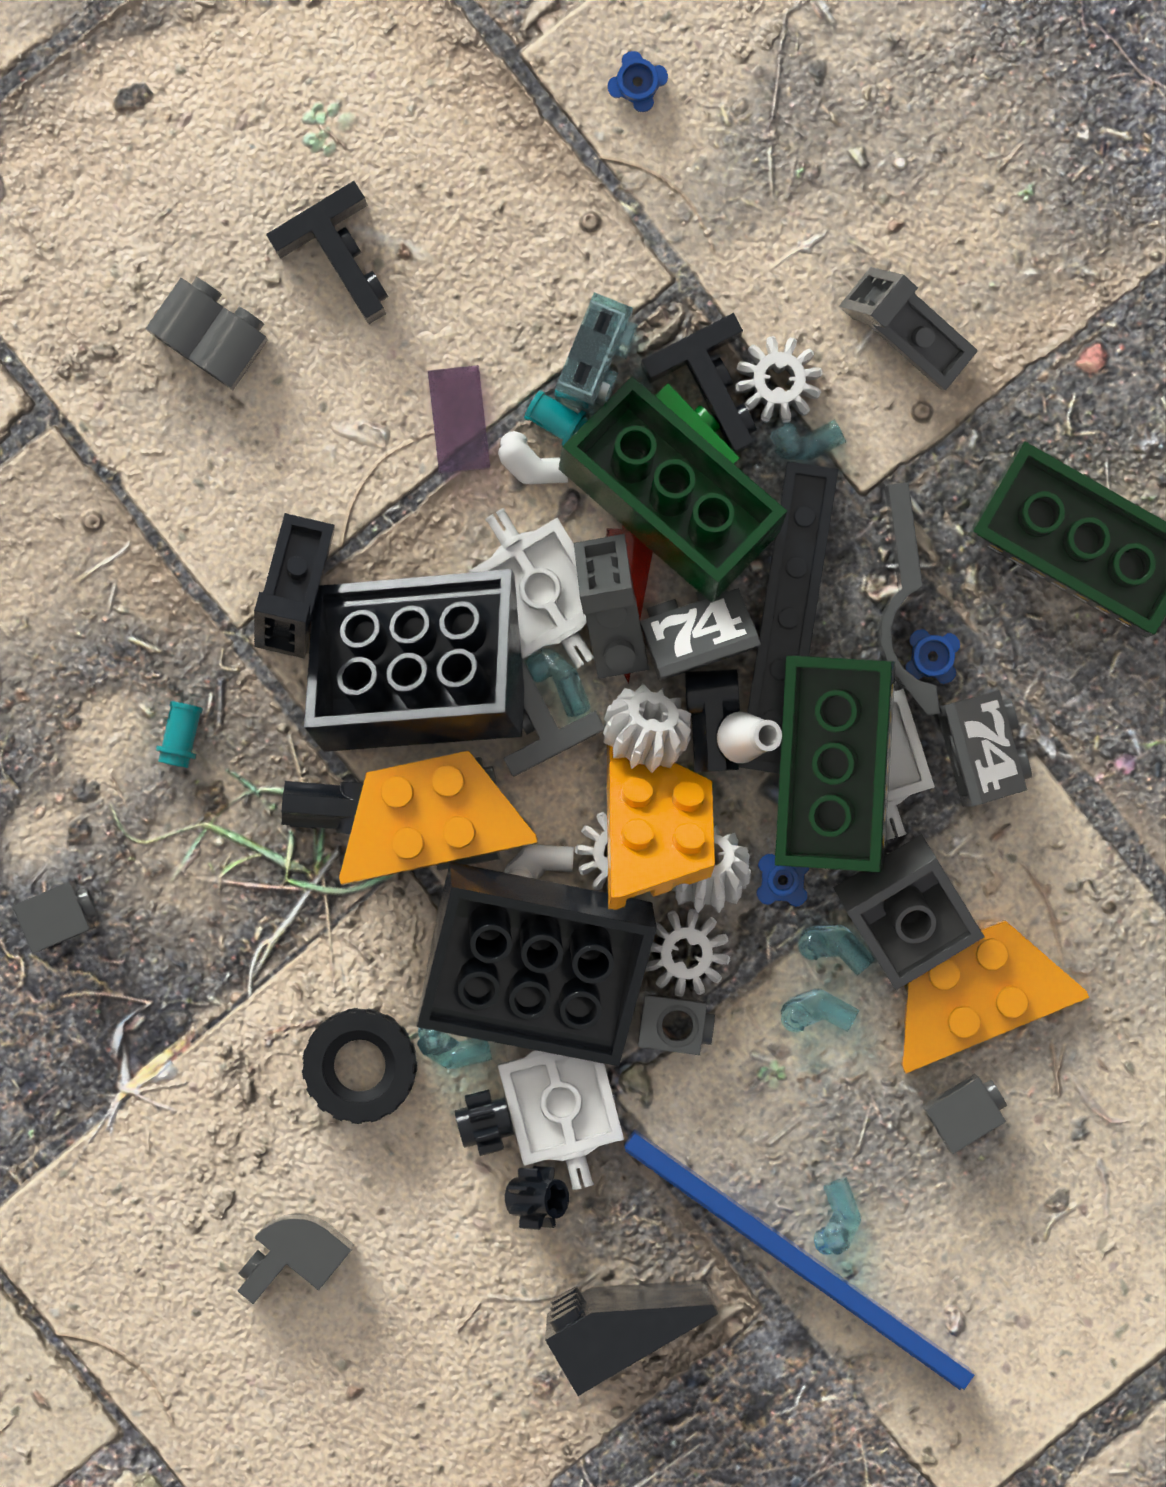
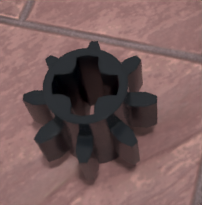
M489 1089L465 1095L467 1107L455 1110L463 1147L477 1145L480 1156L504 1150L502 1138L514 1135L505 1097L492 1100Z
M533 1166V1168H519L518 1177L513 1178L508 1183L505 1190V1205L509 1214L520 1216L519 1228L540 1230L541 1227L554 1228L556 1227L555 1219L565 1214L569 1205V1192L565 1182L554 1179V1167Z

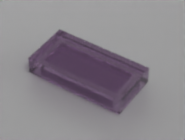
M479 365L428 371L439 474L491 469Z

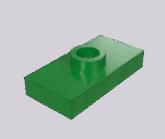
M669 383L655 395L734 465L737 464L739 460L738 455L716 434L721 427L705 408L699 405L693 410Z

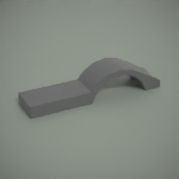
M909 482L889 484L884 488L898 592L888 600L878 621L877 646L882 660L896 661L895 681L901 689H904L905 694L922 716L940 714L937 686L919 681L903 669L893 651L891 628L895 613L907 596L922 588L923 583Z

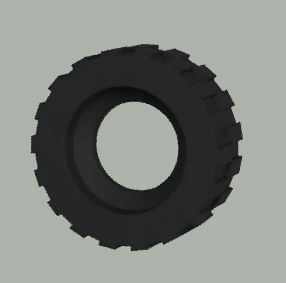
M352 1008L340 1013L338 1012L320 1024L309 1038L302 1058V1075L306 1081V1090L310 1097H313L318 1103L317 1106L323 1112L327 1111L333 1115V1118L340 1121H351V1124H362V1122L369 1121L372 1123L397 1110L409 1095L417 1072L416 1050L405 1028L401 1027L388 1014L385 1015L377 1012L378 1010L370 1008ZM354 1040H366L375 1044L385 1058L386 1066L383 1078L375 1087L366 1091H354L345 1087L338 1080L334 1069L335 1057L342 1046Z

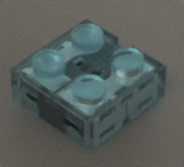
M594 292L554 389L555 400L594 415L597 405H604L612 397L619 374L613 371L612 367L617 356L627 359L638 332V324L632 322V307Z

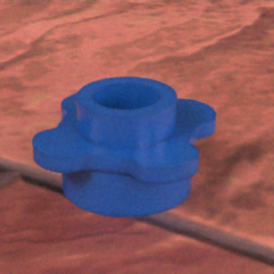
M630 51L623 55L622 66L619 69L618 75L608 81V92L613 98L622 97L633 103L636 111L647 112L654 105L653 97L658 88L667 83L668 73L663 66H654L648 60L643 59L640 53ZM640 77L643 80L642 85L635 86L633 79Z
M924 629L913 632L909 639L913 647L912 656L905 666L906 671L918 680L924 676L936 678L942 684L951 682L956 676V669L953 667L955 652L960 649V641L957 636L952 633H947L944 636L930 635ZM930 652L937 653L938 658L936 661L928 659Z
M766 854L759 860L758 867L762 872V883L757 889L756 894L760 902L770 905L774 901H787L790 905L797 907L806 901L808 894L804 889V875L809 871V868L776 866L775 855ZM785 875L788 878L787 884L780 885L778 883L779 876Z

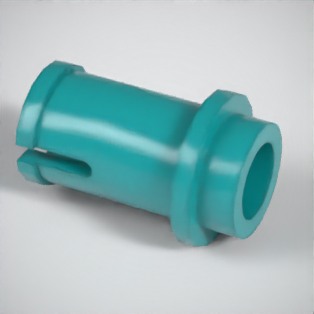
M542 390L537 392L524 416L525 420L535 423L562 439V446L588 421L585 418L587 412L581 410L577 413L549 397Z
M170 701V711L162 746L157 745L155 751L160 752L158 762L188 768L190 759H196L197 754L192 753L203 708Z

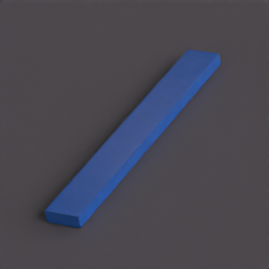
M634 1129L624 1143L625 1152L959 1390H965L975 1376L969 1367Z

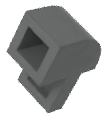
M300 1213L278 1217L266 1224L254 1237L270 1251L265 1256L257 1250L238 1274L245 1279V1282L238 1289V1292L254 1304L286 1264L319 1291L352 1251L354 1244L334 1227L318 1217Z

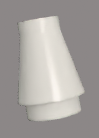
M746 712L730 714L723 720L717 731V744L721 752L730 761L740 764L748 763L767 751L775 750L782 740V731L776 722L764 720Z

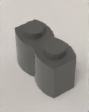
M196 277L193 283L190 284L183 278H180L145 329L222 384L234 390L268 341L267 337L259 332L264 323L240 306L235 313L217 303L222 294L202 279Z

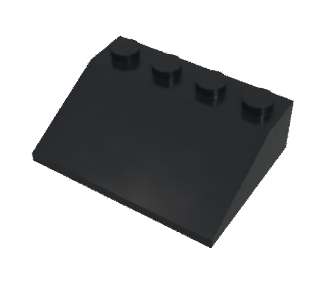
M512 569L320 585L311 619L304 728L324 752L522 737L524 680L515 576Z
M450 862L438 908L416 1022L417 1027L619 1066L657 929L652 902L629 898L626 900L625 907L616 910L608 909V893Z
M706 1280L591 1287L582 1293L576 1286L550 1302L552 1307L550 1308L551 1311L547 1313L545 1341L577 1396L718 1315L711 1287Z

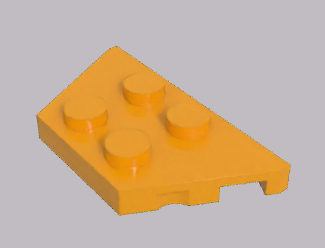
M607 745L608 909L616 910L625 907L627 899L649 891L655 897L672 891L679 884L690 885L712 877L715 866L712 780L675 762L671 768L660 765L653 773L644 764H638L631 769L630 760L626 757L613 758V747Z
M468 750L367 772L339 879L341 885L533 845L538 843L537 835Z
M1006 920L980 929L985 936L984 938L907 984L904 1048L901 1061L905 1074L1088 999V993Z

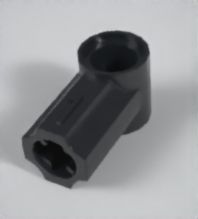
M737 669L685 672L687 712L691 713L695 772L739 770V763L732 762L726 758L717 744V731L723 720L732 713L740 712Z
M285 781L282 797L281 825L313 829H336V833L351 834L364 783L340 782V785Z

